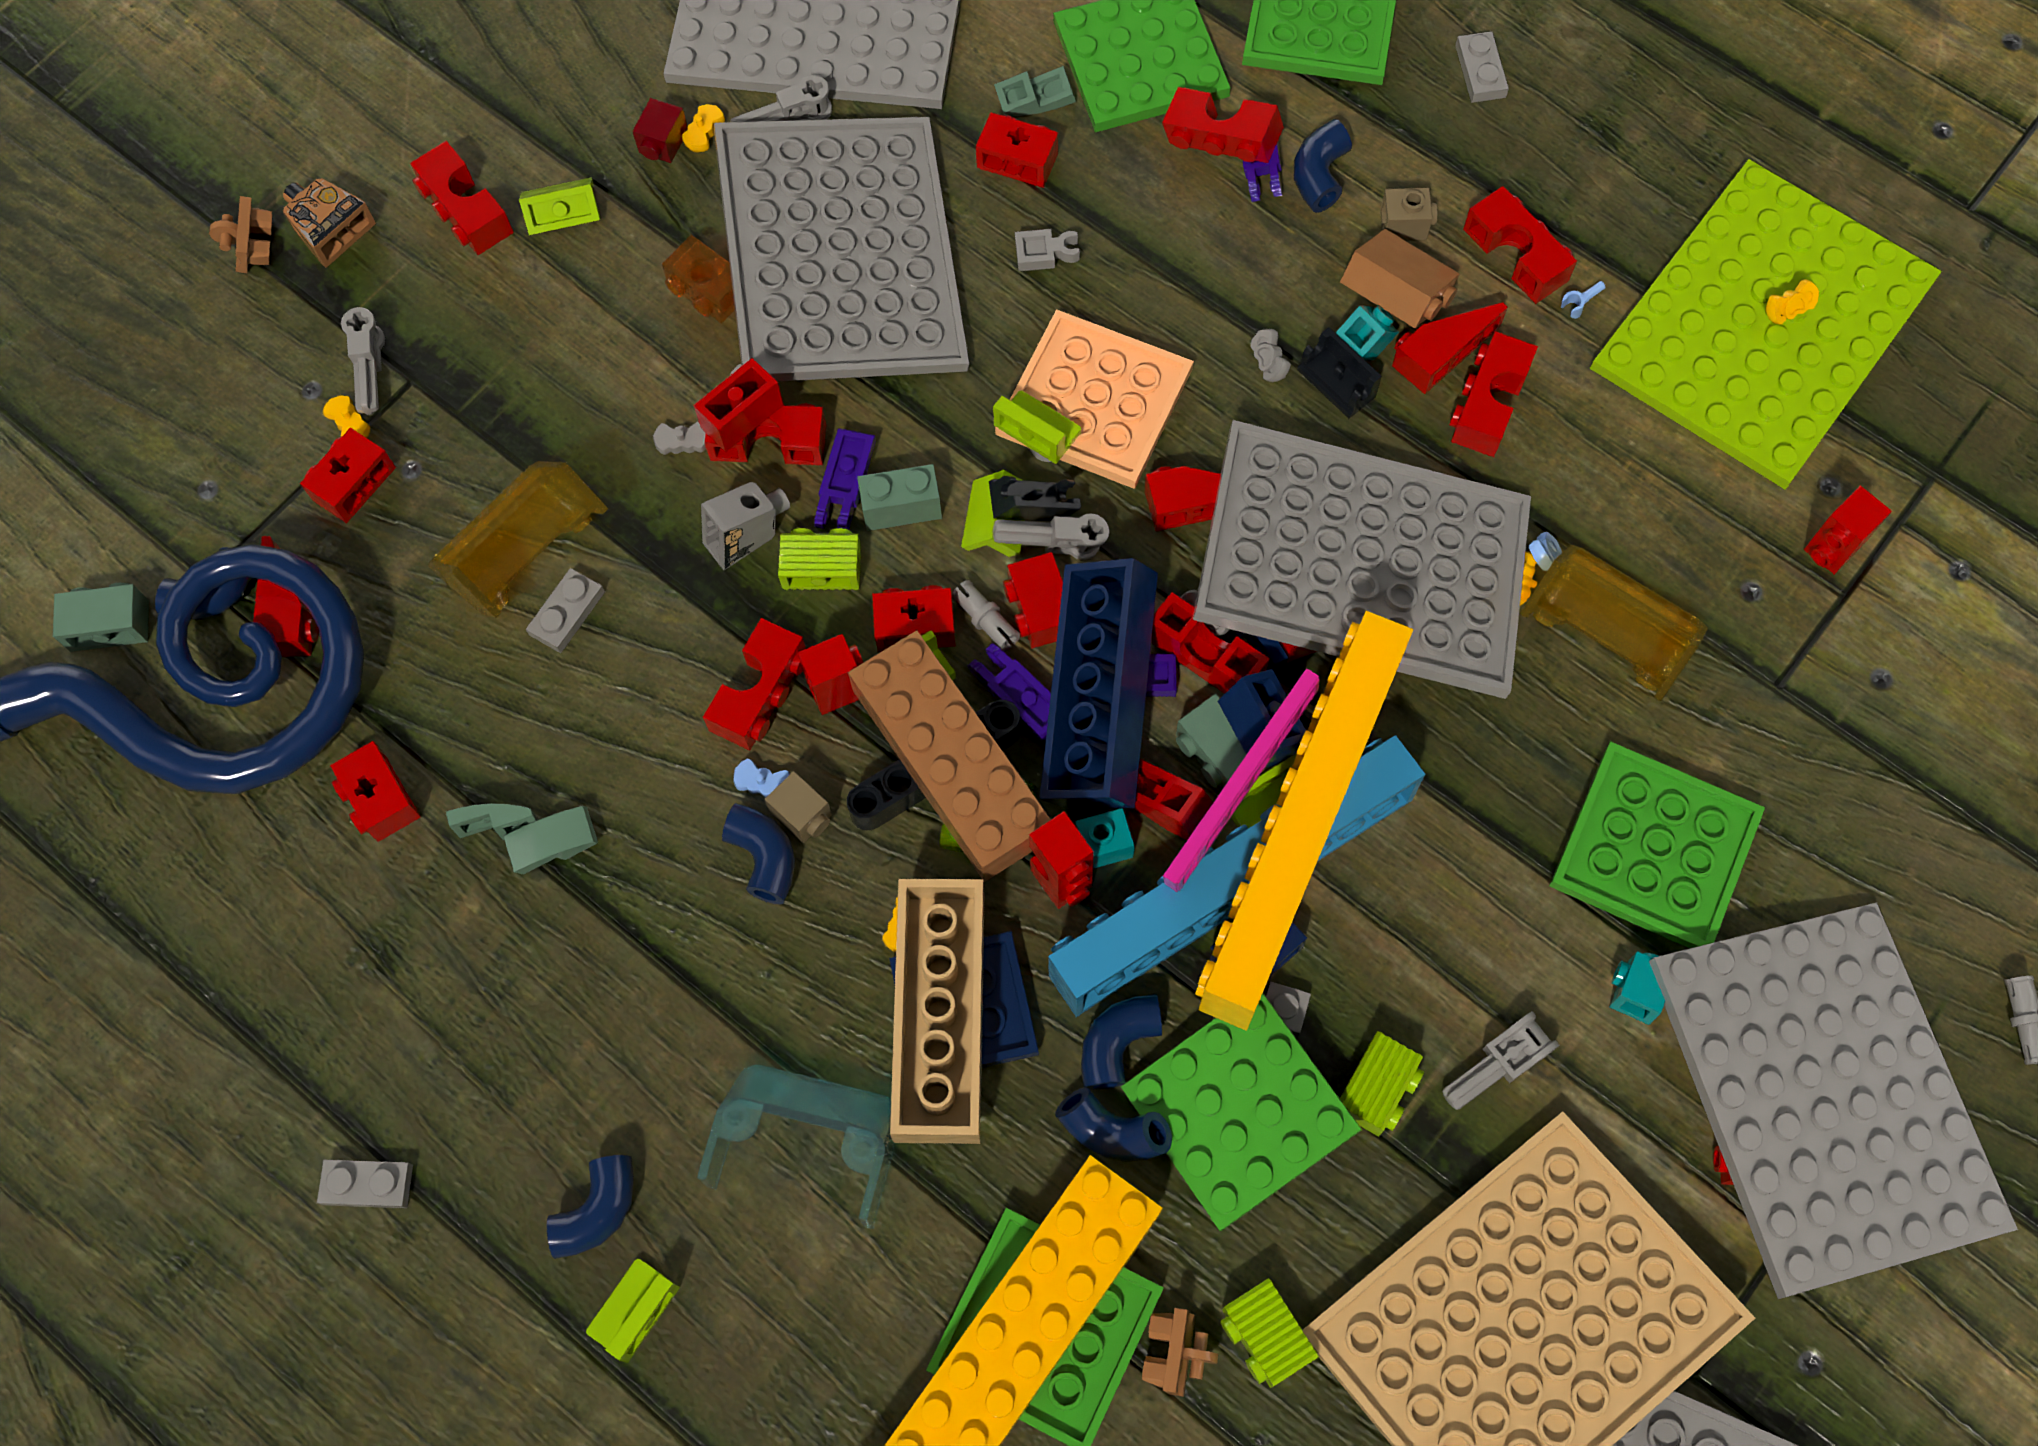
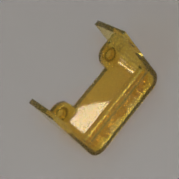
M538 461L524 470L432 558L428 567L481 614L497 618L502 613L500 610L510 599L507 596L510 590L508 584L559 534L568 533L571 530L575 534L580 532L591 522L592 518L589 516L591 513L604 514L608 508L566 462Z
M1570 545L1554 560L1520 613L1525 618H1528L1534 611L1533 617L1548 627L1567 623L1634 665L1633 670L1635 673L1638 674L1635 678L1636 681L1651 691H1657L1654 698L1662 701L1693 656L1708 629L1702 621L1588 551L1574 545Z

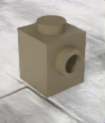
M1385 189L1380 208L1382 231L1387 229L1405 241L1427 240L1430 226L1436 225L1437 204L1431 203L1430 189Z
M794 771L764 799L769 812L803 843L811 836L813 838L819 836L830 823L829 818L832 816L828 802Z

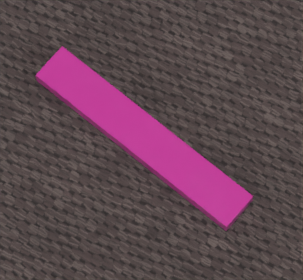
M1307 668L1164 873L1165 885L1176 892L1183 888L1318 692L1320 679L1317 674Z

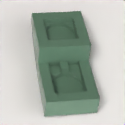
M1064 66L1030 79L1026 71L994 84L1004 115L1012 117L1038 114L1076 102Z
M480 804L446 811L449 827L459 838L493 828L500 838L504 840V835L539 820L531 808L510 804Z
M579 806L550 815L504 835L513 871L523 875L555 858L566 860L598 843L586 806Z

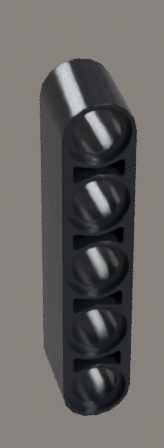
M997 700L975 712L1002 751L1018 740L1020 736V713L1012 702ZM999 718H1006L1012 722V725L1005 729H998L992 724ZM899 759L850 790L846 804L851 820L857 828L874 830L926 797ZM899 780H906L911 783L910 787L904 792H895L890 789ZM872 801L877 804L870 813L862 814L856 811L858 805L862 802Z

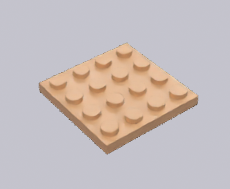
M1056 309L1010 400L1014 398L1018 391H1024L1081 427V434L1062 456L1061 461L1135 489L1193 370L1194 361ZM995 427V435L1027 447Z

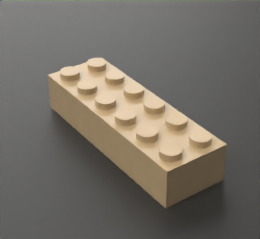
M983 879L898 880L890 1135L894 1143L980 1144L985 904Z

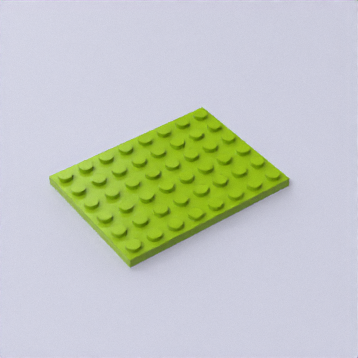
M1748 159L1597 355L1590 369L1786 490L1942 271ZM1803 279L1810 280L1817 286L1819 297L1814 309H1808L1803 314H1797L1794 319H1786L1781 325L1769 320L1765 310L1771 295L1782 296L1787 290L1794 291Z

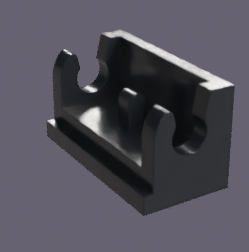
M1328 327L1321 333L1318 339L1319 342L1314 349L1310 345L1305 348L1301 364L1297 367V370L1350 419L1376 398L1382 376Z
M1014 476L992 479L989 481L993 518L1052 521L1054 516L1067 517L1081 509L1080 498L1066 499V492L1068 488H1072L1075 485V481L1071 479H1063L1058 483L1018 481Z

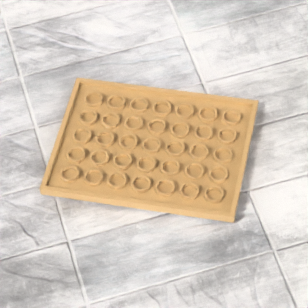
M1562 1111L1302 1331L1322 1362L1392 1446H1613L1749 1325L1755 1317Z

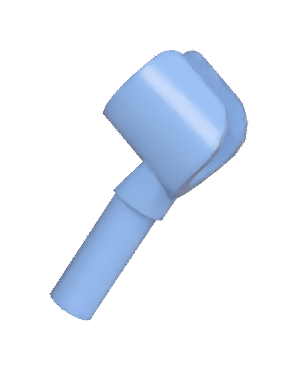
M1599 281L1585 292L1580 293L1575 290L1567 292L1563 296L1561 308H1564L1569 303H1575L1577 307L1571 311L1570 317L1574 319L1580 317L1584 304L1604 290L1605 284Z

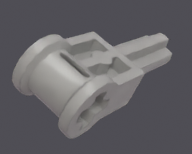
M817 75L806 76L798 84L775 92L777 102L731 118L730 122L827 120L832 113L831 102L827 98L829 94L828 83L824 78ZM809 86L812 88V95L809 93ZM817 104L820 106V113L817 111Z
M356 307L344 314L341 320V327L347 335L348 357L354 367L355 408L358 413L373 415L379 409L377 372L382 371L381 349L385 344V335L376 326L375 317L368 309Z
M1092 513L1085 514L1080 518L1054 516L1050 523L997 520L993 525V538L996 543L1045 546V553L1070 554L1079 560H1089L1094 557L1099 547L1109 537V527L1106 521L1099 515Z
M1531 1011L1489 1042L1483 1048L1487 1056L1447 1085L1442 1091L1443 1096L1455 1110L1461 1109L1502 1077H1505L1510 1084L1560 1046L1559 1043L1548 1038L1535 1022L1536 1015Z

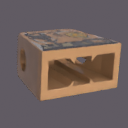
M322 178L316 179L306 189L295 182L288 185L284 190L283 198L288 202L283 209L284 215L297 235L325 268L376 224L363 200Z

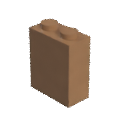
M1384 229L1355 250L1340 283L1382 307L1413 328H1416L1426 319L1432 321L1441 307L1446 309L1457 293L1458 289L1453 286L1460 274L1387 229Z

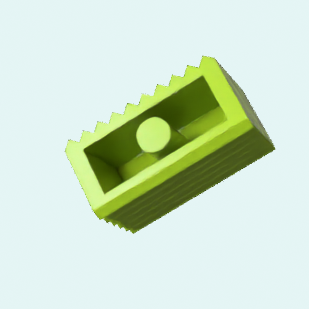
M796 528L791 533L780 534L778 577L782 589H859L861 544L858 534H852L850 530L844 528L832 529L829 533H814L806 528Z
M1379 1031L1372 1038L1340 1097L1359 1126L1378 1137L1385 1128L1391 1131L1394 1130L1405 1108L1398 1105L1405 1090L1411 1094L1414 1093L1424 1074V1071L1418 1068L1423 1058L1421 1054L1415 1053L1412 1049H1408L1405 1045L1392 1040L1389 1036H1385Z
M1269 1278L1223 1307L1222 1311L1226 1317L1220 1321L1221 1325L1234 1344L1241 1341L1251 1357L1246 1359L1245 1363L1258 1384L1266 1380L1269 1387L1272 1388L1319 1357Z

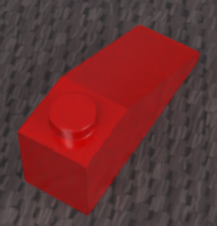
M1503 302L1423 324L1413 334L1411 332L1405 333L1394 347L1396 354L1392 367L1422 393L1426 394L1501 327L1508 307Z
M1165 466L1146 474L1144 492L1155 531L1212 520L1221 474L1186 466L1177 468Z
M262 536L261 546L280 549L270 536ZM257 579L253 622L261 623L274 635L282 657L311 656L312 642L317 641L319 631L310 610L294 593L270 581Z
M1140 759L1134 809L1167 831L1188 840L1213 804L1212 800L1204 789Z

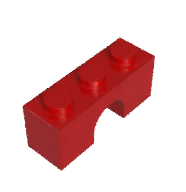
M1182 87L1177 88L1162 121L1170 144L1180 149L1193 148L1203 150L1215 156L1223 154L1238 157L1246 162L1259 161L1269 163L1284 128L1278 105L1244 99L1239 111L1233 117L1226 120H1216L1218 113L1211 93Z
M447 140L410 163L416 175V178L412 180L416 189L424 199L429 196L434 202L431 205L443 223L448 220L452 223L451 231L463 247L469 244L478 256L514 233L505 211L486 188L475 195L461 197L464 192L475 186L465 162Z
M1504 186L1469 209L1463 230L1486 254L1503 245L1516 247L1524 254L1519 258L1511 279L1535 304L1570 280L1577 263L1571 250L1567 246L1561 245L1549 233L1546 225L1542 221L1537 220L1524 207L1522 201L1517 196L1512 195Z
M1496 331L1490 345L1482 343L1474 365L1480 366L1478 375L1469 374L1462 395L1468 397L1465 406L1457 404L1449 426L1456 428L1451 440L1452 443L1495 457L1514 408L1499 403L1491 393L1505 391L1519 396L1538 346Z
M807 403L796 406L783 405L727 452L710 436L705 434L704 443L710 461L748 462L751 445L759 438L770 436L781 440V450L785 464L823 465L827 427L823 407H816Z
M1173 592L1170 593L1154 613L1151 643L1166 654L1176 655V661L1224 694L1242 677L1266 671L1270 658L1239 637H1236L1232 643L1225 642L1215 636L1206 627L1205 623L1192 620L1195 607Z
M761 618L742 652L747 665L760 671L762 677L753 688L743 691L735 690L722 684L703 715V720L708 730L749 751L756 740L760 742L769 729L770 720L768 719L775 707L780 708L784 704L789 693L788 685L794 674L799 675L803 671L798 652L806 649L803 637Z
M1063 811L1029 834V847L1035 854L1030 859L1031 872L1058 909L1067 903L1070 907L1075 906L1090 894L1088 889L1092 887L1094 851L1065 811Z

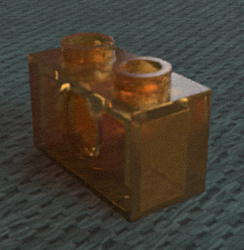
M690 235L662 263L666 277L665 284L677 297L685 296L689 299L702 316H712L722 324L735 311L730 264L700 240Z

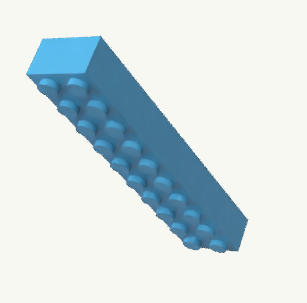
M1396 735L1385 742L1381 738L1377 739L1364 748L1363 756L1359 760L1318 861L1413 800L1425 773ZM1273 806L1261 814L1260 822L1250 828L1247 825H1242L1226 837L1227 843L1216 850L1210 847L1180 891L1176 892L1165 885L1162 876L1156 882L1158 887L1147 894H1144L1143 891L1134 893L1122 903L1123 909L1109 917L1107 913L1098 916L1086 926L1087 932L1076 939L1072 936L1065 937L1051 948L1053 953L1048 956L1049 978L1075 1017L1222 924L1224 920L1230 918L1228 915L1241 881L1250 883V881L1244 878L1256 845L1260 843L1266 846L1265 843L1261 842V838Z

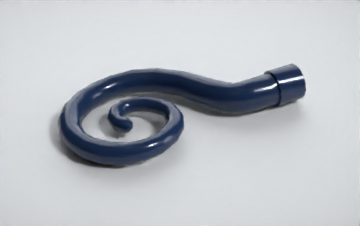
M255 544L219 550L193 564L167 593L157 616L156 645L164 669L184 691L207 704L238 707L261 700L280 678L282 653L274 635L268 629L257 622H248L240 627L239 637L245 645L252 648L256 655L255 667L248 676L237 681L219 680L204 672L192 658L187 644L188 625L197 607L211 590L231 580L245 577L270 581L294 593L310 610L319 628L323 649L320 677L305 709L287 728L261 745L238 752L203 749L165 731L118 689L92 670L75 664L48 662L28 666L0 677V742L17 736L22 729L65 714L91 730L138 769L187 791L240 794L281 780L313 760L339 733L361 691L364 648L356 616L340 589L317 565L288 550Z

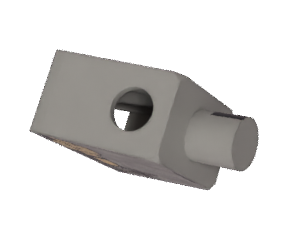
M749 482L701 504L702 543L723 570L729 568L774 537L775 517L790 508V502L782 489L777 488L765 495L756 483Z

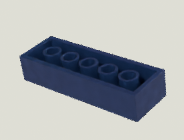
M1134 558L1065 565L1040 790L1041 800L1064 809L1135 808L1158 573Z

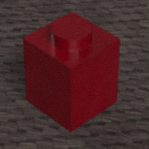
M653 98L649 99L632 131L640 154L650 160L659 159L672 163L683 142L682 134L688 130L683 108Z

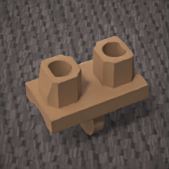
M240 196L238 224L233 222V216L224 214L222 215V220L215 221L210 225L209 235L214 241L220 243L219 248L221 250L229 251L231 250V245L236 244V272L247 273L248 264L269 265L270 241L251 239L250 233L271 235L272 211L252 208V198Z
M1174 1308V1314H1151L1149 1338L1169 1342L1167 1359L1146 1356L1142 1380L1163 1388L1162 1391L1170 1395L1184 1397L1189 1360H1191L1189 1378L1199 1380L1203 1378L1204 1363H1218L1219 1354L1206 1351L1209 1334L1195 1332L1194 1346L1191 1348L1196 1315L1189 1313V1310Z

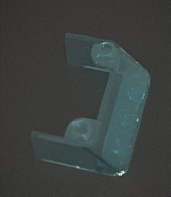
M752 1065L745 1068L738 1075L716 1112L697 1178L708 1188L716 1190L730 1141L741 1142L752 1137L758 1129L763 1112L845 1132L841 1154L845 1164L857 1173L869 1175L858 1219L864 1227L873 1229L895 1143L890 1135L891 1098L767 1066Z

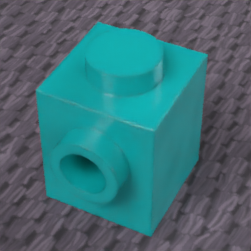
M1359 306L1337 330L1336 334L1364 360H1375L1399 331L1392 325L1394 318L1382 307Z
M1123 808L1075 821L1076 828L1094 851L1093 869L1133 858L1134 842Z
M1637 951L1627 963L1620 961L1611 981V984L1617 986L1609 1007L1650 1025L1661 1014L1665 1004L1664 996L1649 963L1650 960L1659 956Z

